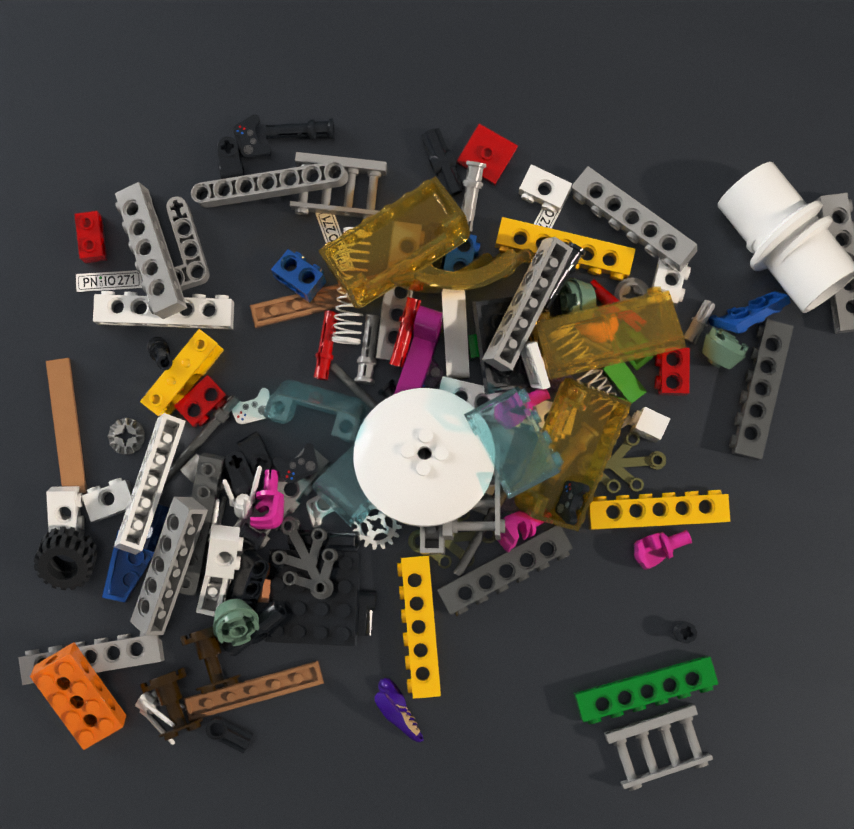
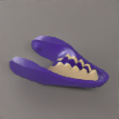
M388 678L381 679L378 683L380 692L375 694V703L382 714L410 739L416 742L424 741L420 729L417 728V722L414 721V716H410L411 712L408 711L405 698L397 685Z

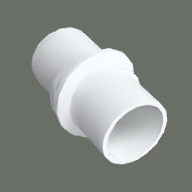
M767 162L753 169L737 181L721 197L718 202V208L746 241V248L751 253H755L750 260L751 268L754 271L768 269L803 313H807L831 298L854 278V261L829 232L828 227L833 221L830 215L820 219L816 216L823 204L819 200L807 204L773 162Z

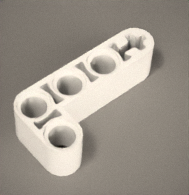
M464 286L442 287L446 375L448 378L453 379L470 378Z

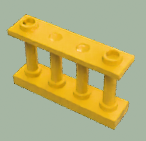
M198 329L172 361L171 368L163 372L140 402L157 416H161L163 413L172 416L176 411L174 405L197 385L224 349L202 330Z

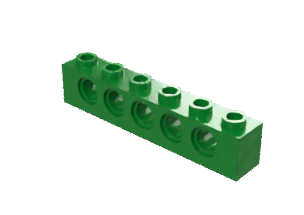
M703 656L575 692L574 696L581 720L583 722L587 721L588 725L601 722V717L610 715V718L622 716L625 710L632 709L633 712L646 709V705L650 703H655V706L668 703V698L677 696V699L690 697V692L699 690L700 693L711 691L713 686L718 684L711 657ZM689 672H694L696 674V681L689 685L685 680L686 675ZM668 678H672L674 681L673 689L665 691L663 682ZM644 685L652 687V693L648 697H642L640 691ZM622 691H628L630 694V699L626 703L618 701V695ZM600 697L606 698L608 702L606 708L602 710L597 709L595 705Z

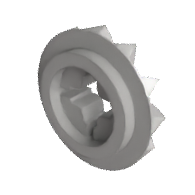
M638 278L624 279L615 288L614 296L624 305L632 307V311L635 314L642 312L650 302V290L646 283ZM631 287L634 294L641 295L634 299L633 305L629 298L623 297L629 294Z
M123 418L116 420L110 426L107 437L110 446L116 452L127 455L135 453L142 447L145 440V432L141 424L136 420ZM127 429L128 433L135 435V437L128 438L125 446L124 439L117 437V435L124 434V430Z

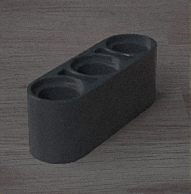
M252 549L246 550L241 554L240 568L235 570L225 601L241 599L255 610L269 564Z

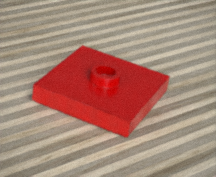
M479 123L456 163L465 169H468L467 161L487 164L486 168L483 169L482 178L496 185L516 152L518 145Z

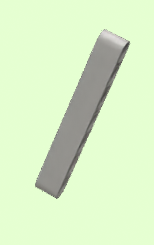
M331 161L201 182L193 186L191 196L200 206L209 208L341 187L347 183L349 175L341 163ZM335 170H341L338 178H332V173ZM318 173V179L315 182H310V176ZM291 177H296V182L288 186V180ZM274 180L273 187L266 189L267 182ZM247 184H252L251 190L244 193V187ZM230 187L229 194L222 196V191ZM208 191L207 197L200 200L201 193Z

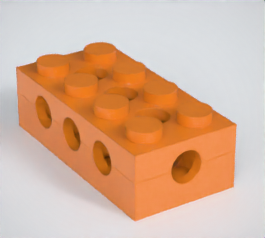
M75 642L34 666L30 678L83 750L123 728L126 719L125 712Z

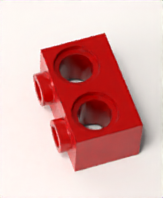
M98 211L74 214L79 258L84 263L108 261L103 216Z
M662 347L659 353L655 355V366L659 367V376H655V389H659L658 395H688L690 348ZM671 354L677 358L676 366H671L667 363V355ZM668 377L676 379L677 387L675 389L667 386L666 379Z
M207 375L174 407L193 427L196 428L198 425L202 427L211 419L209 415L225 405L226 399L229 396ZM212 389L216 390V399L207 401V392ZM194 405H199V415L191 417L189 414L190 408Z

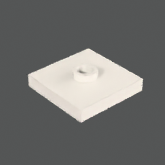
M527 341L521 356L530 386L542 390L550 388L545 363L537 342Z

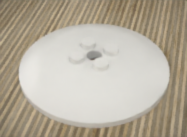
M432 388L405 390L379 403L362 423L354 446L355 473L367 499L376 509L389 518L403 524L418 527L446 524L469 512L487 491L495 466L493 438L486 422L478 411L457 395ZM420 449H429L431 457L427 460L420 459L418 457Z

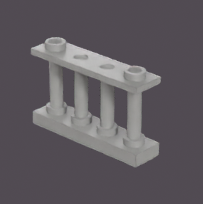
M296 152L295 162L299 167L337 161L342 164L349 176L345 187L343 207L330 205L332 188L322 190L321 204L307 203L308 192L299 193L298 202L290 201L291 210H294L299 215H308V212L358 217L362 218V221L365 222L381 220V211L375 210L378 178H381V175L386 176L387 162ZM335 170V171L332 173V178H333V174L336 173V171H341V170ZM359 173L367 174L369 177L366 209L352 208L355 180Z
M495 443V475L492 476L489 484L495 485V498H481L473 507L495 508V521L458 522V519L443 524L444 540H454V533H458V531H495L496 540H501V533H505V519H501L500 464H505V450H500V443Z
M691 703L604 732L606 741L617 746L627 776L626 780L620 781L624 789L628 788L629 791L641 788L642 783L693 766L695 769L709 765L708 761L713 760V757L708 752L702 754L692 724V716L698 714L694 704ZM676 721L683 724L694 756L680 761L669 729L671 727L670 723ZM655 728L661 731L671 761V765L659 769L647 736L649 735L648 731ZM634 735L639 739L649 772L638 776L635 774L625 744L627 742L626 738Z

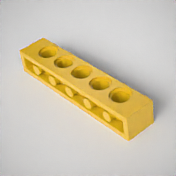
M502 217L495 248H499L501 253L512 254V252L520 253L523 258L533 260L538 250L536 242L556 237L567 245L569 242L574 243L592 254V259L589 261L583 260L581 257L576 265V270L579 268L587 269V273L592 275L608 274L610 275L609 278L623 281V278L627 279L630 275L635 248ZM523 235L526 238V243L519 245L514 241V237ZM611 256L614 259V265H605L603 257Z
M710 490L708 495H699V491L685 492V496L676 497L675 492L662 493V498H653V494H639V499H630V495H618L616 500L608 501L606 496L593 497V501L587 502L589 530L730 522L728 494H722V490ZM701 501H706L709 504V511L706 514L699 510V503ZM678 502H683L687 507L686 513L683 515L678 514L676 511ZM656 503L661 504L664 508L661 516H656L653 513L652 508ZM633 504L638 505L641 509V513L637 518L631 516L629 512ZM609 506H614L618 510V515L614 519L609 518L606 514Z
M429 556L401 558V563H397L398 577H403V586H399L400 600H405V609H401L402 623H407V632L403 633L404 647L409 646V656H405L406 670H411V679H407L408 693L413 694V699L441 696ZM413 573L419 574L422 579L421 584L417 587H412L408 583V577ZM413 597H420L423 600L424 605L421 609L414 610L411 608L410 600ZM421 620L425 623L426 628L422 633L413 631L412 624L414 621ZM419 643L426 645L428 649L424 656H417L414 652V647ZM420 667H426L430 674L428 678L422 680L416 676V670Z

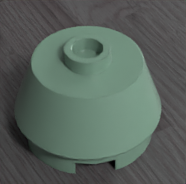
M575 278L566 280L559 291L563 321L577 323L592 316L596 308V294L593 286L590 283Z
M713 326L710 332L706 333L702 353L709 358L708 362L718 368L722 366L731 369L746 357L745 353L749 347L745 343H742V345L738 344L739 341L735 339V336L723 329L717 330Z
M241 599L227 600L221 603L215 610L213 633L222 644L223 641L232 643V646L245 644L251 640L250 636L255 630H259L258 614Z

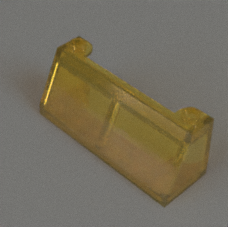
M656 286L648 288V292L643 294V296L558 316H550V312L541 313L532 332L534 341L537 342L544 360L548 378L556 379L686 348L683 332L669 290Z

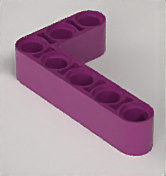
M424 306L419 307L414 322V337L394 394L405 390L423 388L441 334L443 312Z

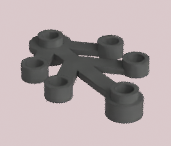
M289 516L283 518L280 529L284 534L289 535L300 558L287 555L285 551H275L272 555V561L277 565L287 564L306 570L311 579L298 576L294 571H287L283 575V582L286 585L296 584L309 588L311 594L317 599L328 598L333 592V583L329 578L333 563L338 558L337 551L332 548L325 549L322 553L324 564L321 574L316 567L323 541L327 538V532L323 528H315L312 531L313 543L309 553L299 534L300 521L296 517ZM288 521L292 524V528L290 530L286 529V523ZM317 531H321V532H322V538H321V539H317V537H316ZM329 551L333 553V558L331 560L327 558V553ZM279 553L283 555V560L281 562L277 560V555ZM289 574L293 575V582L288 581L287 577ZM320 583L324 585V590L322 592L318 590V585Z

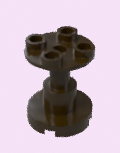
M213 626L190 633V639H188L187 635L180 637L182 646L194 642L199 660L204 659L211 681L209 684L196 688V691L200 690L201 694L215 691V685L221 683L225 687L239 683L238 677H241V674L224 678L217 655L222 652L218 639L213 633Z
M184 667L178 669V675L173 671L149 680V686L147 682L140 684L143 693L155 690L160 707L166 706L170 720L175 724L173 729L158 735L159 738L164 736L165 741L179 736L177 731L186 728L189 732L201 727L200 722L203 721V718L187 723L180 706L179 699L183 697L176 680L187 676Z

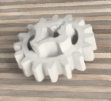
M370 501L367 508L361 505L362 512L354 513L358 520L352 521V524L357 525V528L353 531H358L360 541L365 540L364 547L371 543L373 550H376L378 544L381 545L382 549H385L386 542L391 545L394 544L391 538L393 536L399 538L396 529H402V526L397 525V521L393 519L392 528L387 526L385 520L387 516L380 511L377 515L368 516L366 513L376 509ZM378 518L381 519V524L387 530L377 529L373 531V525L367 519L371 521H377ZM362 522L367 524L369 530L367 535L363 533ZM385 533L388 535L382 540H374L378 534Z

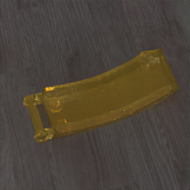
M509 249L506 252L498 253L493 258L490 253H484L467 266L454 272L435 268L431 263L426 264L416 272L411 271L409 267H403L389 277V280L399 287L423 293L475 289L512 275L515 272L514 269L520 264L532 262L534 254L530 249H523L518 253L513 249Z

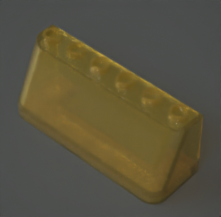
M435 176L430 180L424 181L415 190L405 193L396 202L386 205L377 214L364 219L355 228L345 231L336 240L326 243L318 251L354 308H362L463 244L469 238L470 230L466 215Z
M569 377L565 378L560 384L516 492V506L534 519L579 531L581 524L585 520L588 507L593 501L598 483L602 479L607 461L611 457L615 442L620 436L622 425L629 414L632 403ZM568 480L588 484L590 487L589 492L583 495L584 502L581 509L576 511L578 522L575 525L567 524L555 512L564 483Z

